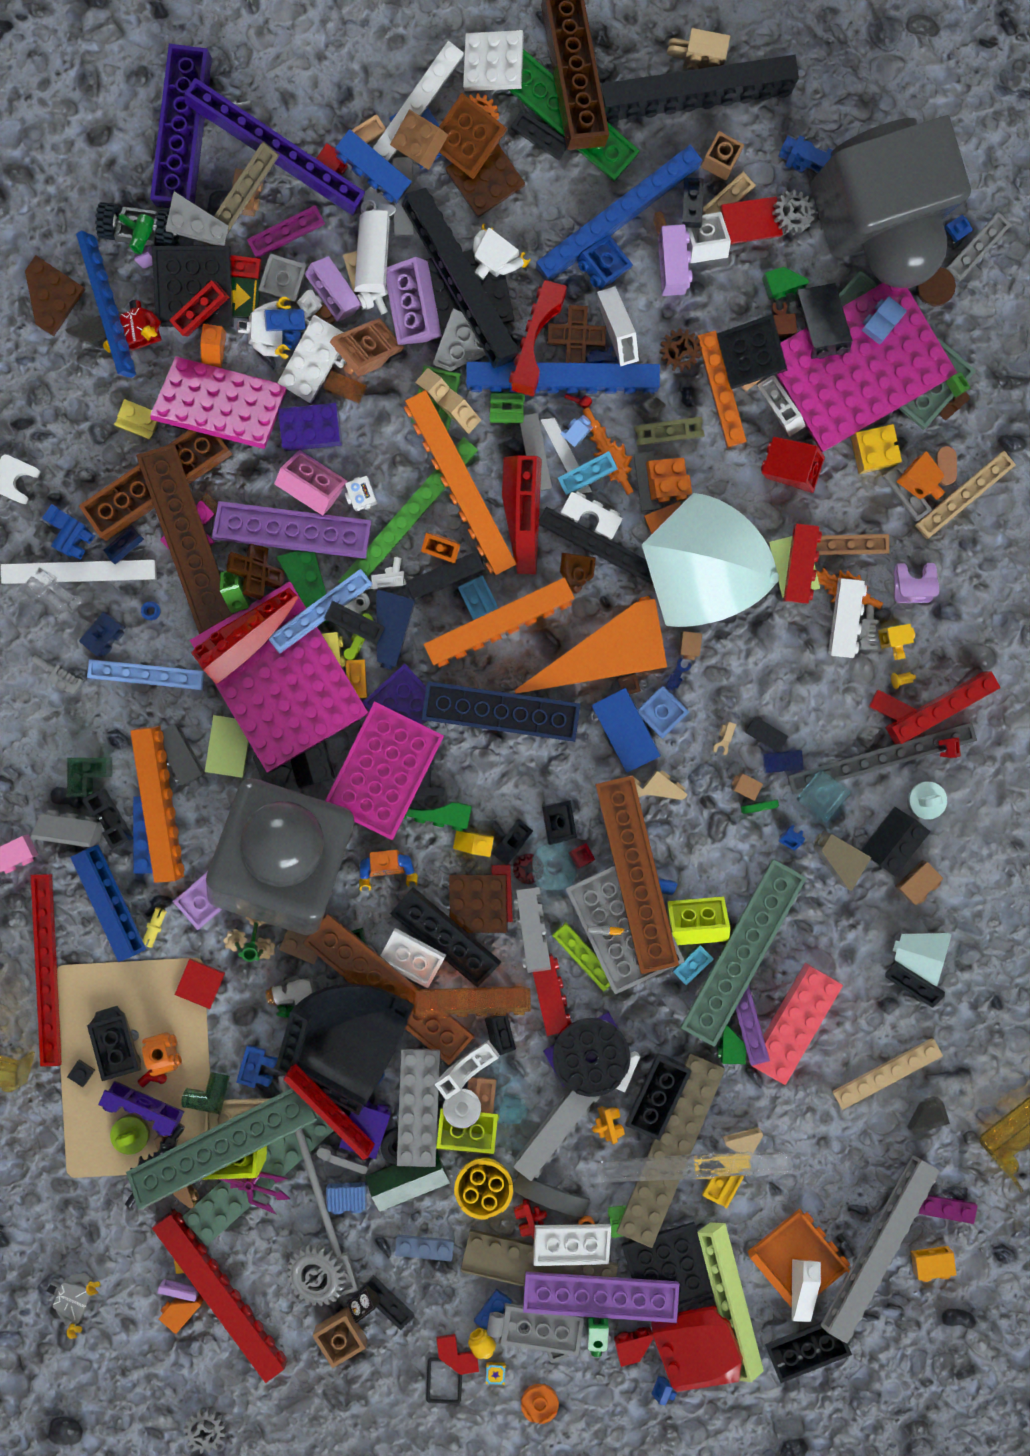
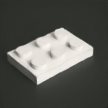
M395 928L380 956L402 975L428 988L446 955Z

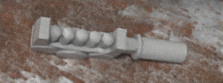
M866 604V619L859 621L862 624L860 635L857 634L859 649L876 650L878 646H875L874 642L876 640L875 628L879 620H874V607Z
M36 655L31 660L50 673L49 680L61 691L76 694L84 681L83 679L75 678L74 675L71 676V673H67L66 670L61 668L62 666L57 664L54 667Z

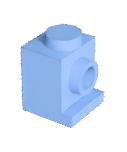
M582 415L577 420L574 418L567 426L569 430L562 431L561 435L575 447L581 443L593 426L590 425L591 421Z

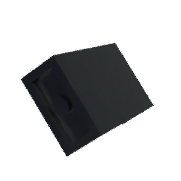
M836 283L798 289L795 303L797 308L801 307L813 346L811 359H822L827 356L843 355L850 352L853 340Z

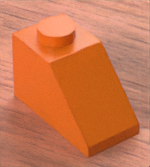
M203 324L200 342L201 363L222 368L227 333L222 326Z
M426 533L421 552L455 563L460 544L453 539L439 534Z
M198 1295L195 1302L175 1297L171 1303L167 1301L160 1309L162 1314L158 1320L177 1334L201 1306L204 1299L201 1295Z

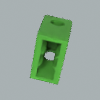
M223 571L220 572V592L230 612L235 613L248 609L250 607V596L242 594L243 577Z

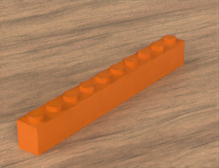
M424 390L405 400L406 406L403 407L408 418H413L415 422L413 428L417 435L421 434L424 440L422 445L425 451L431 453L433 457L431 462L435 470H440L442 484L445 488L449 487L451 491L449 497L454 505H458L460 509L458 514L461 520L467 522L469 526L467 531L471 539H476L478 553L481 557L484 556L487 563H485L488 572L490 574L493 573L495 576L515 566V560L427 391Z

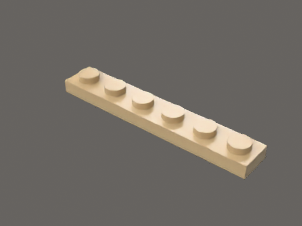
M931 1038L835 1089L832 1093L840 1108L844 1110L943 1057L935 1040Z

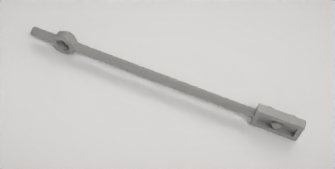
M285 1074L278 1076L282 1092L290 1089L289 1085L283 1080ZM301 1128L295 1131L333 1251L334 1256H331V1258L339 1256L335 1263H343L339 1270H346L345 1274L341 1276L342 1278H347L343 1283L346 1286L342 1290V1295L352 1293L359 1289L348 1252L341 1254Z

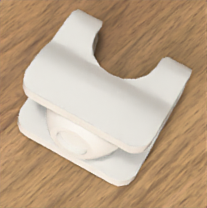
M3 455L0 458V494L21 504H27L29 498L18 491L16 481L22 475L38 478L41 471L9 455Z

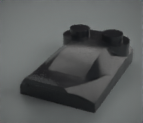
M118 1006L97 1011L93 1020L87 1025L101 1080L106 1081L140 1071L141 1059L136 1053L125 1013Z

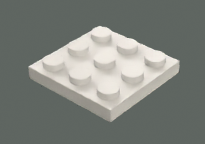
M523 30L466 33L464 91L522 89Z

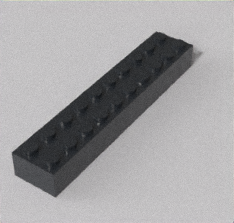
M795 54L602 83L601 92L607 122L616 123L622 119L632 121L642 116L652 118L657 114L665 113L666 115L676 113V111L683 110L684 112H691L696 108L710 109L716 105L730 106L736 102L745 104L756 99L765 101L776 96L785 98L792 94L799 79Z

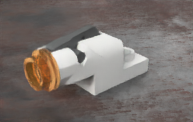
M295 975L270 987L265 991L269 1005L273 1004L276 1006L294 1003L293 1001L297 1005L302 999L314 993L315 988L312 979H301L298 975Z

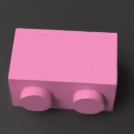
M29 834L0 846V873L5 872V874L16 870L15 866L21 863L25 866L34 861L33 857L38 856Z

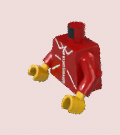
M130 301V311L120 315L129 350L133 351L162 341L159 332L161 321L152 311L142 308L141 301ZM108 340L103 343V347L110 353Z

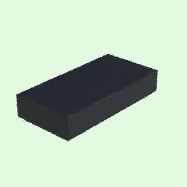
M757 717L753 718L745 732L778 753L788 738L786 734Z

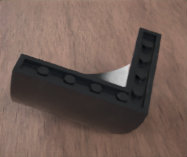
M361 984L335 985L311 993L302 999L290 1012L275 1069L286 1075L290 1067L297 1064L333 1102L359 1116L394 1055L414 1005L389 991Z

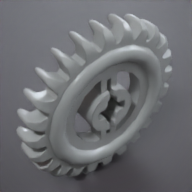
M309 1244L306 1250L305 1246H302L300 1250L297 1249L291 1255L290 1261L287 1263L288 1269L286 1274L289 1275L287 1281L291 1282L289 1287L295 1289L294 1294H299V1299L302 1300L304 1298L307 1304L311 1301L313 1306H316L317 1303L319 1306L324 1304L330 1305L332 1301L335 1302L342 1295V1290L346 1286L343 1283L347 1278L341 1277L345 1274L346 1270H339L343 1263H335L339 1256L332 1259L333 1251L325 1254L326 1246L321 1251L318 1249L319 1244L313 1250L312 1244ZM309 1264H314V1265L311 1267V1269L307 1272V1274H306V1276H305V1279H304V1276H303L304 1267L307 1266V1265H309ZM327 1276V1285L325 1287L314 1288L319 1286Z

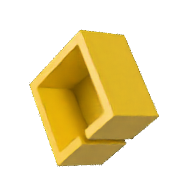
M894 424L856 432L851 436L859 474L893 467L902 462L899 446H894V443L897 442Z

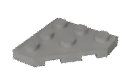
M454 308L432 362L433 365L448 371H453L467 364V362H473L486 355L463 313Z

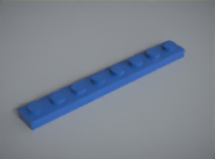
M81 230L76 233L117 374L132 378L136 375L134 362L129 352L124 328L118 315L119 311L115 305L108 275L103 265V258L100 255L98 241L94 235Z

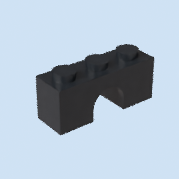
M106 789L98 790L83 799L90 814L97 817L104 828L102 834L111 850L119 848L133 839L132 833Z

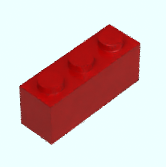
M211 280L169 321L182 336L188 337L230 297L217 282Z

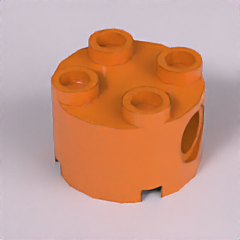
M168 1032L143 1039L142 1043H146V1046L142 1047L143 1059L147 1070L152 1069L151 1076L154 1077L174 1071L178 1068V1065L182 1064L181 1056L176 1051L177 1039L174 1034L170 1035Z

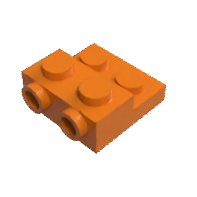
M684 458L646 462L651 500H658V503L670 501V498H676V501L687 500V496L692 494L690 475L686 474Z

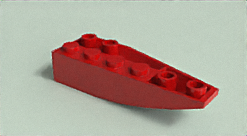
M518 455L504 457L502 499L517 574L537 575L542 459L538 456Z
M290 587L212 633L206 641L197 645L191 654L217 685L263 646L289 614L298 600V596Z

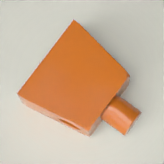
M927 451L915 458L896 481L919 499L931 494L938 500L945 493L938 485L944 478V474Z

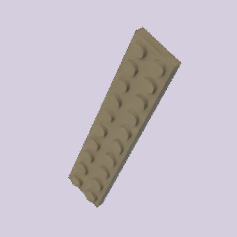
M692 1053L688 1054L684 1064L692 1070L660 1141L654 1139L616 1230L617 1234L651 1248L655 1243L725 1071L724 1067Z

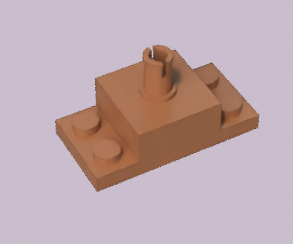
M380 318L336 335L330 340L335 350L346 361L343 365L344 371L348 374L355 372L358 377L382 367L389 357L400 353L404 348L403 345H398L397 338Z

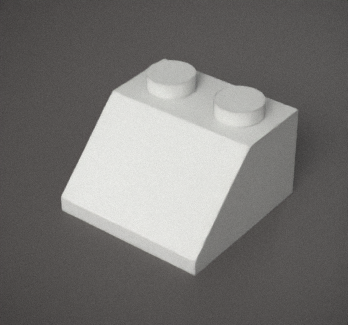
M722 212L702 215L701 228L685 227L686 231H689L687 251L691 252L690 263L728 258L731 240Z

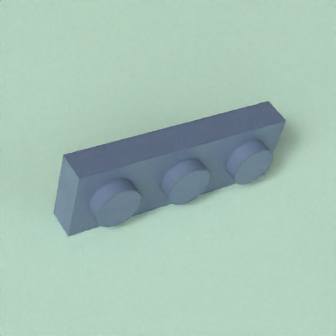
M397 1234L395 1256L452 1261L454 1240Z

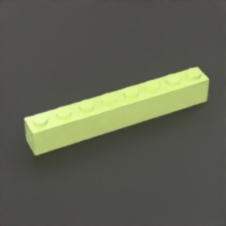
M710 1222L697 1233L717 1310L723 1318L726 1317L730 1322L743 1357L739 1381L753 1382L764 1370L726 1223Z

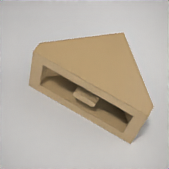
M757 1127L722 1136L727 1147L739 1154H750L751 1158L763 1137V1133Z

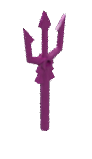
M260 1171L257 1178L218 1179L231 1183L230 1189L238 1188V1190H245L250 1204L273 1214H276V1212L269 1203L265 1205L253 1199V1189L275 1196L277 1200L290 1199L281 1190L276 1192L255 1185L260 1177L273 1179L275 1183L288 1179L287 1177Z

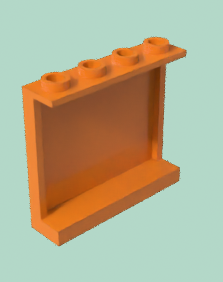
M800 1208L747 1251L750 1259L791 1308L792 1259L821 1262V1283L818 1295L845 1272L849 1273V1266L851 1265L844 1255L840 1257L837 1254L839 1250L832 1241L827 1242L824 1238L827 1235L820 1226L816 1228L813 1225L814 1219L808 1212L803 1213Z

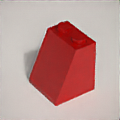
M773 436L772 442H769L767 447V458L761 466L762 474L766 479L814 493L825 459L819 447Z

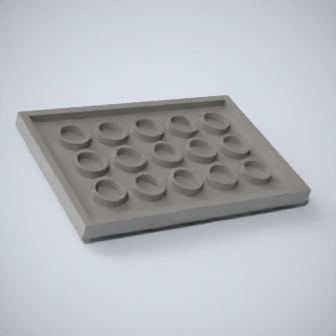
M615 865L566 888L614 994L620 993L673 968L670 967L645 974L640 973ZM588 925H606L625 929L621 935L587 933ZM673 937L678 962L682 964L685 961Z

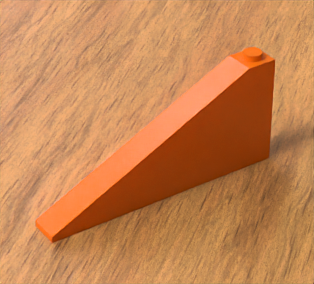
M650 596L639 598V602L631 605L515 689V694L666 668L667 663L656 600L650 599Z

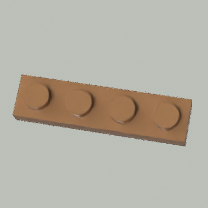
M889 534L824 535L821 537V542L817 543L816 550L819 551V556L889 554Z

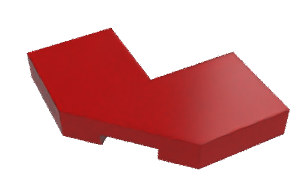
M455 1334L436 1337L438 1356L441 1361L460 1375L479 1372L478 1359L473 1355L472 1351L457 1352Z

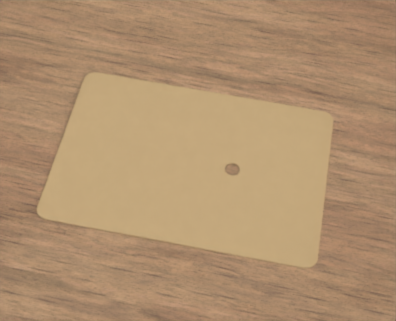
M190 958L62 965L57 968L66 1171L69 1176L83 1178L127 1175L126 1172L130 1168L137 1167L140 1156L146 1160L148 1154L153 1157V1153L158 1152L154 1142L158 1133L152 1129L155 1121H147L141 1117L142 1115L135 1112H126L123 1107L116 1113H111L103 1110V1107L98 1105L104 1090L109 1091L114 1081L185 1111L180 1121L185 1126V1129L178 1138L177 1146L205 1132L204 1101L212 1100L207 1008L174 995ZM191 958L200 963H203L199 958ZM118 1006L126 1015L130 1031L136 1030L139 1033V1038L133 1042L136 1053L141 1059V1070L102 1081L87 1025L93 1020L97 1011ZM168 1032L170 1035L174 1034L177 1039L176 1051L181 1056L182 1064L178 1065L176 1070L164 1073L167 1075V1081L164 1084L151 1081L144 1088L141 1087L137 1080L149 1071L145 1066L142 1054V1047L146 1046V1043H142L143 1039ZM79 1059L95 1069L84 1087L67 1078ZM128 1115H134L143 1119L147 1123L150 1132L146 1146L140 1152L131 1155L117 1151L112 1145L110 1138L113 1125L118 1119Z

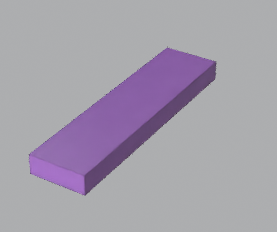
M748 985L735 1010L750 1065L753 1066L769 1062L770 1058L750 986Z

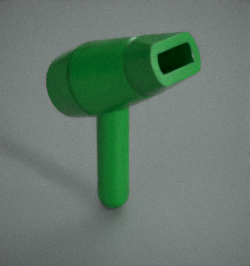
M120 214L118 217L119 221L133 230L129 247L134 253L142 254L144 246L152 233L154 220L148 215L140 214L136 222H134L126 215Z

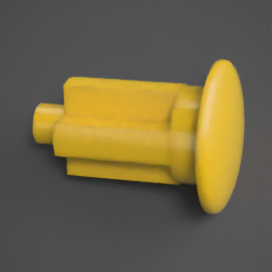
M893 672L891 674V683L894 689H898L901 685L913 683V680L916 679L915 674L913 675L911 672L898 675Z

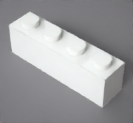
M838 578L828 654L831 656L854 658L855 654L858 653L859 642H856L857 634L860 635L862 628L859 619L860 615L864 613L862 597L866 596L867 585H864L865 581Z

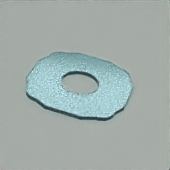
M546 844L538 847L532 861V876L535 884L546 890H562L571 886L576 876V866L569 855V852L573 849L564 844ZM553 858L559 859L562 863V870L557 875H551L547 871V863Z

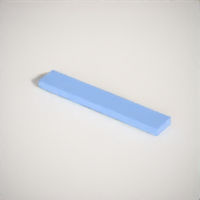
M361 569L275 631L268 640L279 654L326 620L324 616L332 601L345 606L373 585Z
M89 659L87 678L203 690L205 671Z

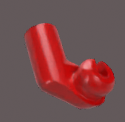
M151 1069L137 1080L138 1084L144 1088L151 1081L164 1084L167 1081V1075L161 1074L153 1077L150 1075Z

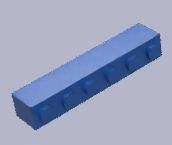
M99 844L71 856L70 858L118 962L146 950Z

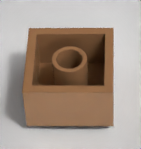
M409 109L390 145L429 170L448 134Z
M349 1307L344 1308L316 1325L312 1335L332 1368L366 1349L368 1339L358 1322L355 1323Z

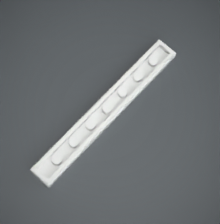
M156 560L119 561L116 565L112 561L1 564L2 584L157 580Z

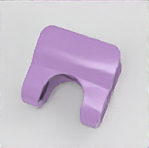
M905 563L896 564L894 568V599L897 603H929L933 600V597L939 594L937 568L934 563H926L924 565L921 579L911 577Z

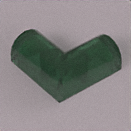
M210 1072L205 1091L191 1088L185 1089L181 1100L182 1107L220 1115L230 1076Z

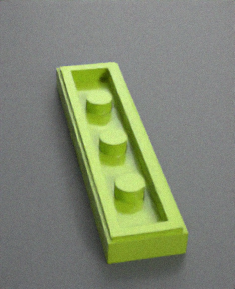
M565 922L552 936L604 992L610 986V983L597 955Z

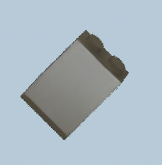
M825 831L819 833L814 840L815 845L813 848L839 885L852 891L871 857Z

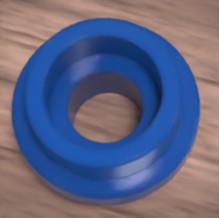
M148 601L142 605L141 614L146 620L153 621L160 616L161 609L157 603ZM149 608L154 609V613L152 615L148 613Z

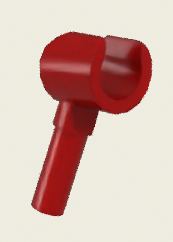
M566 393L564 397L578 403L583 409L588 408L592 404V399L587 395L579 399Z

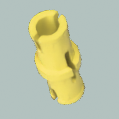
M155 907L150 923H147V931L142 940L144 945L149 940L147 947L150 948L153 947L158 932H161V924L167 914V911L164 909L160 913L161 908Z

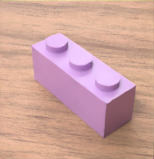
M325 257L310 264L305 272V276L338 322L354 315L361 306V303L330 257Z

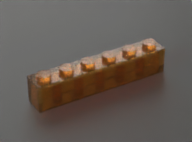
M528 986L413 989V1013L421 1019L430 1018V1015H437L438 1018H448L449 1014H457V1017H468V1014L484 1017L487 1016V1013H495V1016H505L506 1012H514V1015H525V1012H531V991Z

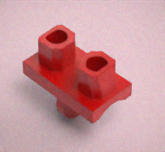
M527 1198L523 1199V1204L514 1207V1214L516 1219L526 1217L528 1221L519 1224L521 1236L532 1235L534 1239L536 1221H538V1225H544L543 1219L547 1217V1212L545 1210L540 1211L539 1206H534L535 1213H533Z

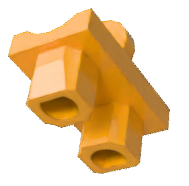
M598 1107L600 1118L595 1119L596 1125L592 1126V1132L598 1133L600 1138L605 1137V1141H611L612 1144L618 1143V1138L625 1135L621 1124H613L614 1119L620 1118L619 1109L617 1107Z

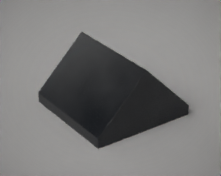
M571 800L541 805L548 845L577 838Z

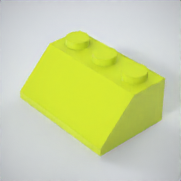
M724 897L667 901L668 921L677 945L724 942L729 940L730 923Z
M441 1108L436 1149L494 1155L498 1114L481 1112L479 1119L468 1128H457L446 1121L443 1109Z
M267 1146L202 1179L257 1178L266 1161Z

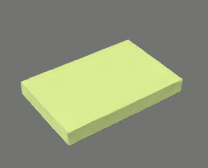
M792 536L769 542L779 574L778 583L782 598H784ZM817 572L815 581L811 583V589L814 590L820 589Z
M213 715L205 772L244 778L249 741L235 718Z

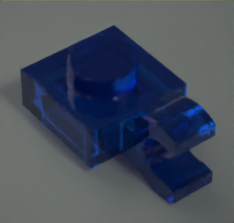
M611 346L607 352H601L600 350L589 352V355L586 356V363L617 362L618 359L617 356H612L611 352L615 350Z
M682 658L678 659L676 667L665 685V688L671 691L674 688L678 689L683 680L680 678L682 672L690 670L692 666L691 663H688L686 668L681 667Z

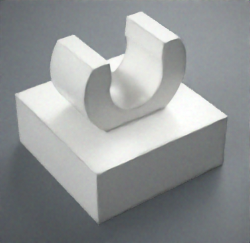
M307 290L297 301L299 307L304 309L306 318H312L322 307L321 304L324 303L319 295H315L313 290Z

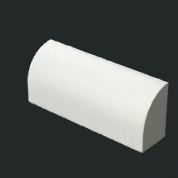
M371 210L363 212L359 216L355 292L385 293L390 227L388 211Z

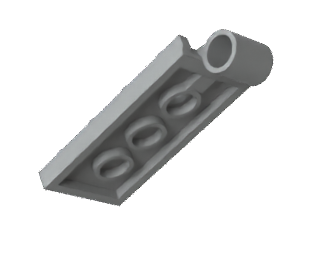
M509 1303L504 1304V1315L499 1312H491L489 1314L487 1335L495 1338L499 1337V1343L502 1345L574 1356L579 1355L584 1317L523 1313L522 1305ZM526 1323L528 1327L526 1329H522L521 1324Z

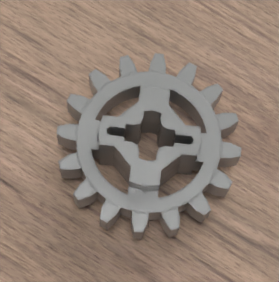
M793 190L791 193L786 191L773 205L776 210L772 214L777 215L774 222H779L778 228L784 227L785 233L791 230L792 235L797 231L800 234L814 220L811 215L815 213V210L810 209L813 202L808 203L809 196L802 197V191L799 194H796V190Z
M207 1408L206 1412L199 1409L198 1414L193 1412L191 1418L188 1417L183 1429L186 1432L184 1439H189L187 1446L194 1445L193 1451L199 1448L200 1453H203L204 1449L210 1453L212 1447L216 1450L219 1444H222L226 1434L224 1429L226 1422H221L223 1416L217 1417L216 1410L210 1413L209 1408ZM217 1433V1436L212 1440V1436Z

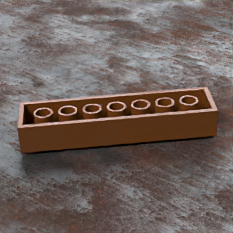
M188 430L169 443H175L189 484L233 455L222 438L193 430ZM137 465L79 505V508L99 537L106 541L155 508L140 465Z

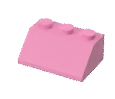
M299 450L280 468L274 484L323 516L332 507L345 487L347 480Z

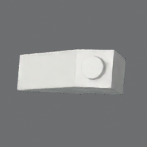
M774 375L757 385L789 437L806 427L802 415Z
M792 1259V1321L811 1322L821 1283V1262Z

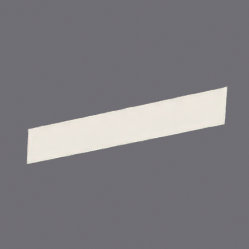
M555 418L542 419L541 422L567 473L579 467L566 439L561 435L562 432ZM589 485L577 490L580 493L592 492Z

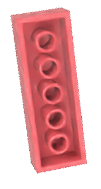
M805 962L763 1035L770 1061L753 1065L752 1067L786 1085L843 985Z

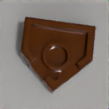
M562 553L560 573L563 578L565 577L572 593L577 594L582 589V586L594 577L596 557Z

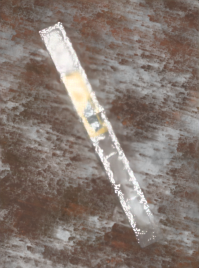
M752 1152L711 1153L597 1162L598 1182L713 1179L715 1176L793 1174L791 1152L754 1154Z

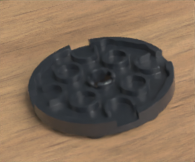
M599 1018L580 1019L568 1025L558 1036L553 1049L554 1069L562 1084L576 1092V1094L587 1097L602 1096L616 1089L628 1073L630 1049L622 1032L612 1023ZM589 1052H593L597 1055V1058L594 1062H589L586 1060V1056Z

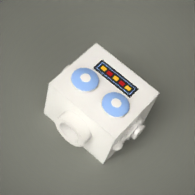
M367 476L357 477L353 481L345 483L348 491L345 493L348 504L352 503L355 511L367 510L377 504Z

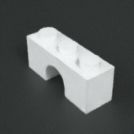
M578 491L576 493L571 492L561 511V515L578 523L582 515L587 513L593 514L598 521L594 532L610 541L623 519L617 511L604 509L603 504L595 500L593 502L587 500L586 496Z

